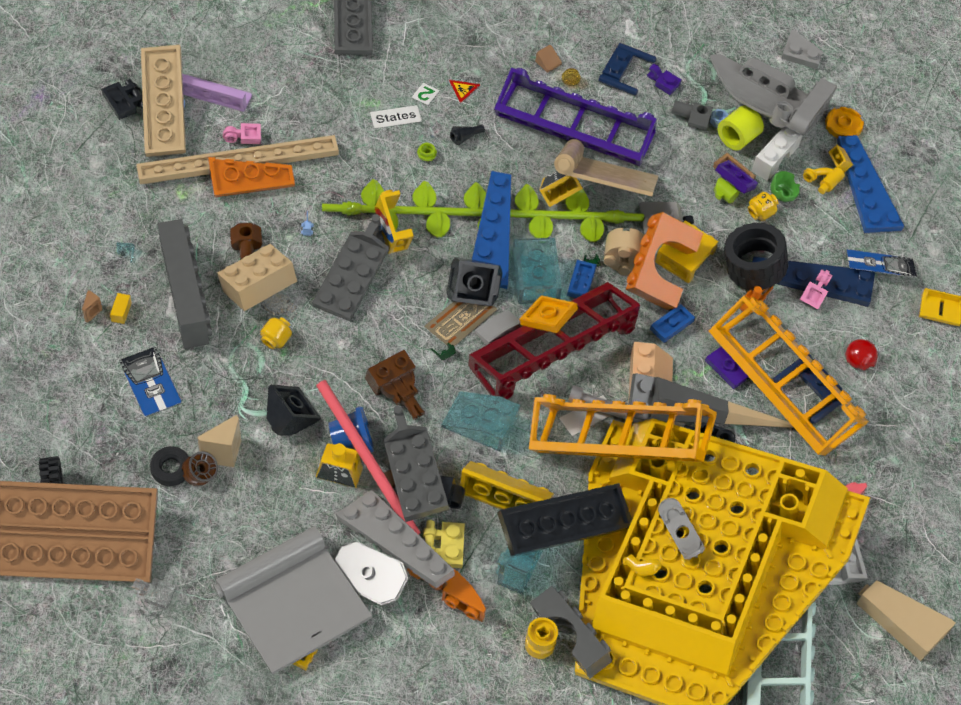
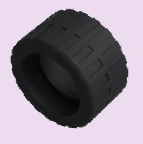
M762 222L744 224L731 232L725 241L724 253L727 272L730 279L737 286L754 290L756 286H760L764 290L775 286L785 277L789 266L787 243L784 234L775 226ZM757 250L773 254L768 259L760 262H747L740 259L743 255Z

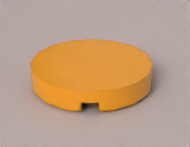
M840 107V109H831L827 114L825 126L828 132L836 138L839 136H859L863 130L864 121H862L861 115L857 111L848 107Z

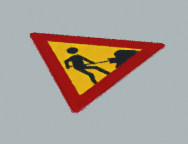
M449 80L460 103L480 86V84Z

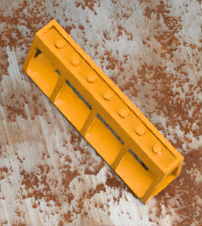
M743 296L709 330V333L818 455H827L869 422L865 418L867 414L858 405L855 407L851 403L852 398L846 391L839 390L836 386L838 382L831 375H826L822 371L824 367L816 359L812 360L808 356L810 352L802 344L798 345L795 342V335L788 329L784 330L781 326L782 321L776 315H771L767 311L769 307L762 300L758 301L754 297ZM744 303L748 306L746 310L722 326ZM755 312L762 316L777 333L748 353L730 333V329ZM782 338L804 363L778 383H775L754 358L778 339ZM809 367L831 391V394L803 414L781 388ZM837 398L842 403V410L850 420L827 441L809 421V418ZM854 422H857L856 425H854L852 428H850L848 431H846L844 434H842V433H843L845 430H847Z
M543 394V397H535L529 450L545 454L704 462L717 412L710 409L709 405L701 404L702 401L689 399L687 403H675L674 406H667L666 403L654 402L653 406H648L646 403L634 401L633 405H626V402L612 401V404H605V401L592 400V403H585L584 400L573 399L572 403L564 399L556 398V395ZM541 404L548 407L550 412L541 439L538 441L537 429ZM559 410L587 411L577 443L547 442ZM595 412L628 413L618 445L585 444ZM635 414L669 415L660 447L625 446ZM678 415L696 416L693 449L667 448L673 425ZM702 416H708L705 433L699 448Z

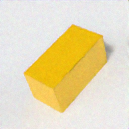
M836 145L828 152L836 167L842 169L844 173L853 166L852 161L841 146Z
M117 293L110 313L111 322L125 324L132 304L130 295Z

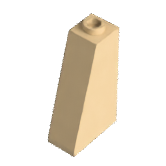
M877 580L871 586L866 584L858 593L861 597L857 605L920 661L956 624L952 619Z

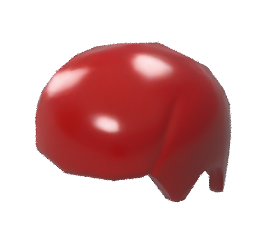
M858 339L847 346L845 357L847 363L852 367L865 371L871 366L875 367L878 351L869 340Z

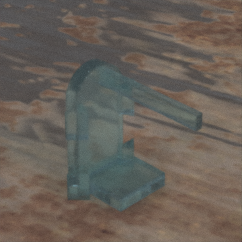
M117 242V254L120 255L122 247L132 250L130 263H132L135 245Z

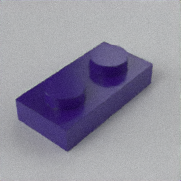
M730 160L718 164L715 170L723 179L729 181L738 191L744 194L754 190L758 185V182Z

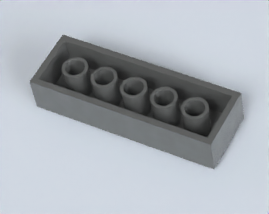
M183 219L157 223L183 347L188 349L208 345V336L212 335L209 312L206 309L205 295L202 292L201 278L198 275L197 261L194 258L193 244L190 241L189 227H184Z

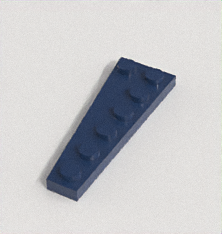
M753 257L752 262H760L768 258ZM788 261L787 273L777 283L778 285L805 291L809 282L818 285L819 282L816 281V278L821 270L830 271L829 274L833 276L827 286L823 284L821 287L828 291L826 297L869 307L875 272L848 267Z

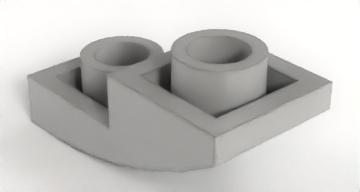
M507 310L483 323L474 333L488 345L505 336V334L521 327L520 320Z

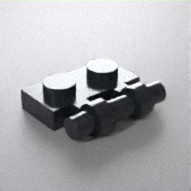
M131 79L126 80V86L122 87L120 82L101 89L102 95L119 120L136 114V106L141 107L143 110V95L139 92L140 88L138 85L133 83Z

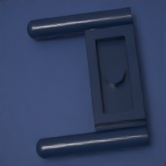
M619 43L602 71L598 82L636 96L638 89L624 84L620 80L634 56L650 63H655L657 58L641 50Z
M799 358L776 375L773 381L778 383L804 362ZM809 367L798 375L821 400L831 394V391ZM839 384L836 385L840 391L843 390ZM835 398L809 418L810 422L816 424L842 403Z

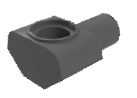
M675 100L671 113L689 118L688 126L706 130L713 107L698 102L690 105Z

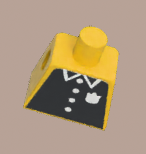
M558 171L543 178L540 186V192L549 207L583 189L576 177L564 175Z
M328 443L320 461L316 478L357 488L363 470L358 452L354 449L346 448L340 443L335 445Z

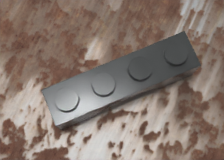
M551 586L532 600L530 604L539 618H548L556 626H565L577 633L576 645L571 653L576 663L591 679L612 662L609 655L611 649L603 639L599 642L595 637L597 632L590 623L586 625L581 620L583 616L575 606L571 608L567 604L569 599L563 591L557 592Z

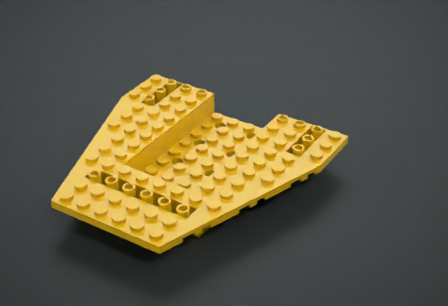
M651 418L633 423L625 446L660 447L667 422ZM613 420L602 444L618 445L625 423ZM673 425L667 448L693 449L695 431ZM700 433L699 448L701 447L704 433ZM714 436L710 437L706 455L709 454L715 457L710 462L596 456L588 474V490L619 483L632 522L629 529L584 540L579 612L583 616L581 619L585 625L590 623L597 632L595 637L599 642L603 639L610 647L611 652L609 655L612 662L590 679L575 661V675L658 705H727L849 561L870 502V497L848 491V488L827 470ZM756 468L759 472L755 475H749L746 470ZM690 492H696L700 495L694 500L687 497ZM674 498L681 504L705 546V550L703 553L698 554V557H692L691 560L683 558L658 512V507L663 500ZM733 506H741L744 510L741 513H733L731 508ZM680 527L678 529L683 533V536L680 538H686L689 535V528ZM718 545H725L728 550L724 553H719L715 548ZM631 554L639 561L657 559L661 563L660 570L666 571L667 575L664 578H657L654 574L641 577L625 564V560ZM706 584L711 586L712 590L709 593H702L699 591L700 586Z

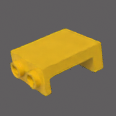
M684 221L683 223L704 233L697 252L685 254L669 245L663 244L657 252L655 263L689 284L699 266L710 254L713 255L716 252L719 241L701 231L695 225Z

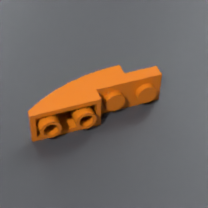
M407 568V571L412 577L416 579H422L421 577L413 573L411 569ZM454 569L455 576L438 588L429 584L436 590H443L442 600L448 607L457 608L463 611L468 618L483 622L486 608L475 589L458 571Z

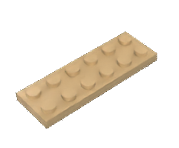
M180 45L141 48L146 157L186 153Z

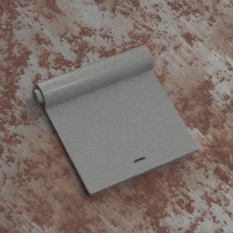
M315 526L215 580L216 585L213 586L218 597H224L272 675L373 618L325 548L324 540Z

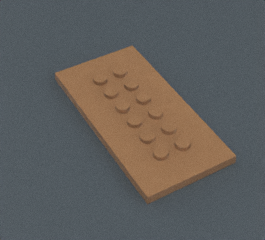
M0 481V576L151 582L158 489Z

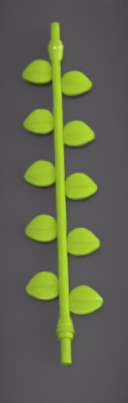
M372 179L361 192V199L365 205L351 201L342 202V204L322 203V212H342V214H347V216L375 213L376 203L384 189L377 180ZM423 181L412 195V200L416 206H395V208L389 209L395 231L399 224L396 214L430 215L426 221V228L434 237L440 238L445 236L450 229V219L447 215L482 216L486 192L479 183L475 182L464 194L463 201L468 208L433 207L436 204V193L429 182ZM525 184L515 196V205L520 210L510 209V217L533 218L529 224V232L539 241L547 240L551 236L553 231L551 219L584 220L580 226V233L589 242H597L603 236L604 225L601 220L615 224L624 223V221H644L643 213H624V211H619V209L606 212H586L590 203L583 189L566 198L565 204L570 211L536 210L539 203L538 196L529 184Z

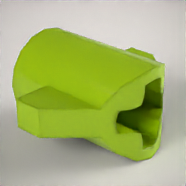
M718 178L713 189L718 200L723 198L729 204L733 203L740 193L734 185L723 178Z

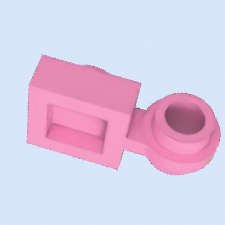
M241 123V130L228 126L223 131V138L228 143H234L238 138H241V144H261V124Z
M821 270L816 278V281L819 282L818 285L809 282L800 300L818 310L828 293L827 290L821 287L823 284L827 286L833 275L829 274L830 271Z

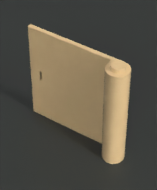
M577 139L569 140L554 161L555 169L561 174L648 196H653L658 180V175L583 157L584 146Z

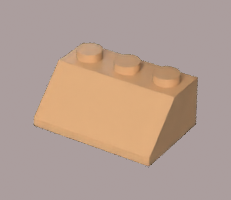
M634 342L630 355L629 396L632 375L635 373L659 377L672 382L673 357L656 344Z

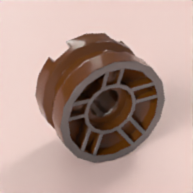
M205 451L197 452L184 461L182 465L183 477L190 485L203 486L217 475L218 463L210 453Z

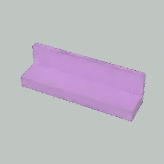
M182 74L183 95L242 112L245 111L252 97V94L249 92Z

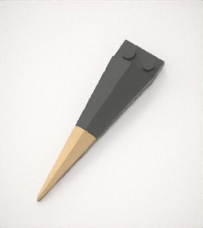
M638 373L632 375L628 405H633L634 401L644 402L648 406H653L654 402L674 406L675 403H687L689 399L702 401L701 404L709 405L710 409L717 412L714 424L794 428L787 421L659 377ZM637 413L634 415L635 419L648 420L654 418L667 422L669 415ZM678 415L675 422L696 423V416ZM702 416L701 423H707L709 417Z

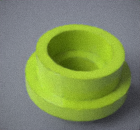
M423 143L418 148L417 155L423 161H432L437 156V150L433 144Z

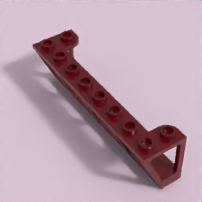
M606 282L570 301L577 303L578 309L568 321L586 313L599 322L598 324L574 337H569L559 330L554 334L564 342L538 356H534L522 346L549 331L522 326L469 354L468 366L496 403L508 400L513 396L516 382L519 380L528 379L534 372L548 368L551 363L557 360L565 359L573 351H580L586 344L600 340L603 335L609 332L617 331L620 335L630 334L635 329L640 304L611 283ZM615 294L631 306L622 310L613 300L612 295ZM609 301L618 312L617 314L605 319L592 310L596 306ZM513 350L518 351L529 360L504 374H500L489 365V363ZM479 368H483L495 378V391L481 374Z

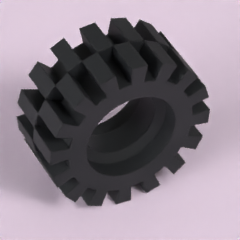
M59 456L40 458V483L64 484Z

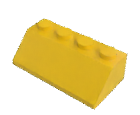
M470 461L461 473L460 486L465 488V496L498 509L546 500L554 496V493L544 487H536L529 484L526 480L516 479L508 476L503 471L490 469L483 463Z

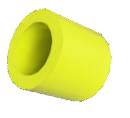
M742 105L718 124V135L722 142L730 149L741 150L763 132L764 123L757 111Z

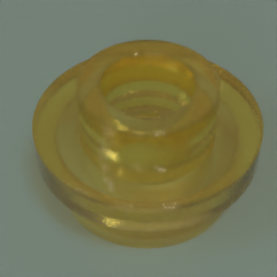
M569 68L562 74V82L564 84L576 86L580 83L581 76L576 69Z

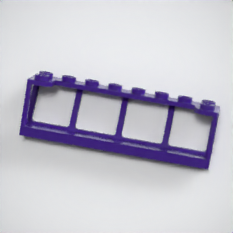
M511 67L494 108L496 116L566 141L577 139L586 148L640 167L657 131V118H654V115L644 112L636 117L631 112H620L616 107L600 105L596 100L583 99L579 94L566 93L562 88L549 87L542 81L536 80L534 82L530 80V76L525 69ZM517 86L545 95L535 115L506 106ZM552 97L580 107L571 128L540 118L549 98ZM585 110L616 120L607 141L576 130ZM621 123L648 131L640 152L612 143Z

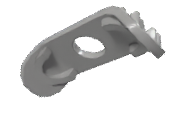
M674 498L663 500L658 507V512L683 558L691 560L692 557H698V554L703 553L705 550V546L681 504ZM680 527L689 528L690 532L686 538L677 537L676 532Z

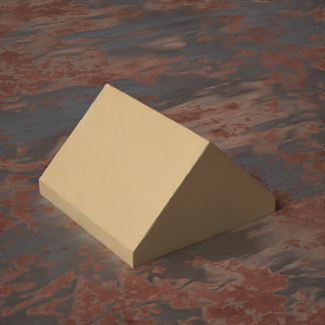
M237 415L197 437L199 451L210 453L216 459L218 465L235 466L241 444L240 425Z

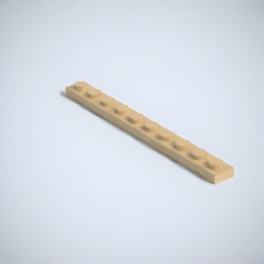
M335 135L136 165L139 183L147 184L211 174L208 157L222 160L234 159V161L242 162L254 161V163L282 164L339 155Z

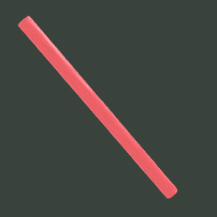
M327 381L319 382L316 387L390 506L405 521L399 497ZM413 520L406 522L418 535L421 533Z

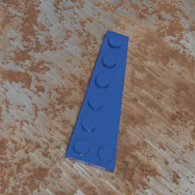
M839 136L837 144L844 148L853 163V166L846 171L864 233L902 231L904 224L858 136Z
M491 171L472 260L500 265L503 273L500 288L508 289L511 174Z

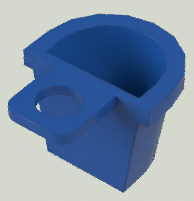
M361 406L357 407L355 412L348 414V417L370 452H374L373 441L370 436L369 424L364 409ZM338 420L330 422L329 430L333 444L340 443L346 448L356 450Z

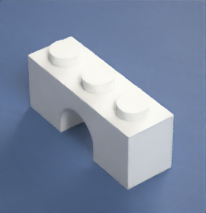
M786 126L783 127L756 156L751 172L768 181L778 170L783 158H789L796 151L803 135Z

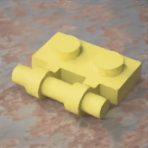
M427 520L426 528L423 530L425 542L452 568L463 567L465 523L442 522V529L437 530L435 529V521ZM434 540H441L440 548L434 547Z

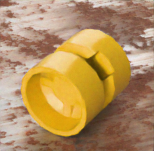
M537 618L529 624L525 639V649L529 655L537 659H545L553 653L558 637L556 624L548 618Z

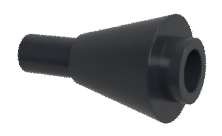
M482 124L474 127L453 126L450 138L456 145H460L475 134L484 132L485 128Z

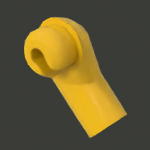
M631 554L625 560V564L641 577L656 574L661 569V563L657 559L639 561Z

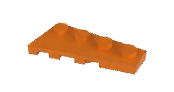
M208 157L214 197L295 187L292 165L254 163V161L242 162L234 161V159L222 160Z

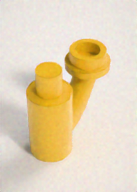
M838 167L834 169L806 168L803 173V178L807 182L815 181L817 176L826 175L818 188V192L821 194L830 192L845 177L843 170Z

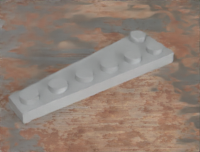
M373 490L336 513L337 519L354 532H359L365 536L366 540L370 543H375L381 547L382 551L387 555L391 554L398 561L403 562L406 568L411 569L413 573L435 588H438L455 576L454 569Z

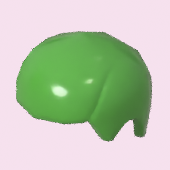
M787 171L776 173L770 185L771 193L782 202L793 201L800 193V184H796L794 174Z

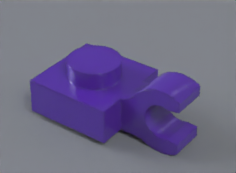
M652 64L650 66V72L647 74V77L655 80V86L665 93L671 95L681 84L682 79L666 70L662 73L658 65Z

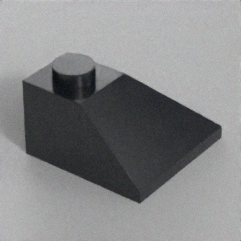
M272 384L268 387L266 419L270 423L272 431L277 435L292 436L319 422L321 419L299 387Z

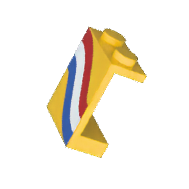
M386 190L382 192L375 206V213L380 216L384 242L389 248L388 254L407 250L414 237L412 229L395 232L389 209L395 208L398 202L400 190L394 192L393 190Z

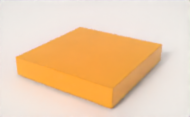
M540 295L519 319L520 325L557 333L577 311V303Z

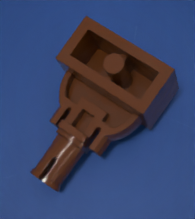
M404 349L368 368L365 380L376 396L382 393L384 396L393 399L396 405H404L412 419L416 420L418 417L423 416L425 411L414 397L419 392L415 386L414 370L416 366Z

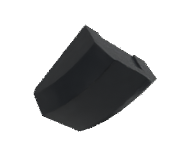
M454 257L448 280L447 298L456 302L493 306L499 295L503 274L501 266Z

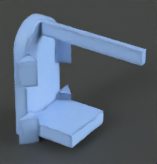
M307 211V221L301 223V227H303L301 234L311 236L313 234L311 228L314 224L308 221Z

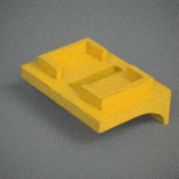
M925 288L921 295L919 317L960 327L961 296ZM940 302L943 303L942 316L939 315Z

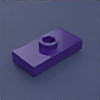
M719 347L705 359V362L733 389L749 379V376L722 347Z

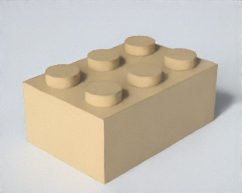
M271 244L262 247L249 256H245L243 259L217 273L223 292L243 311L297 282L293 263Z

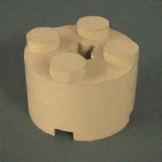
M617 228L609 232L605 245L604 264L618 271L620 275H629L635 265L634 258L640 253L642 246L640 243L644 234L630 228V231H623V228Z

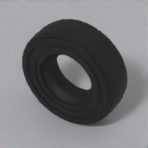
M174 446L158 450L150 461V471L153 478L164 486H176L183 483L185 479L183 477L182 465L189 458L188 454L183 449ZM173 459L180 466L177 471L167 473L162 469L165 461Z

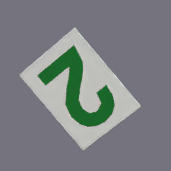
M422 83L412 98L429 105L440 90Z

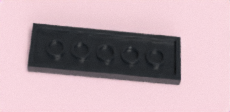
M619 483L501 509L497 512L511 557L629 529L632 522Z

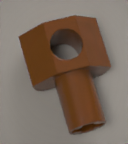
M239 223L230 229L231 247L234 250H239L240 260L254 253L255 249L261 248L262 233L260 226L253 223Z

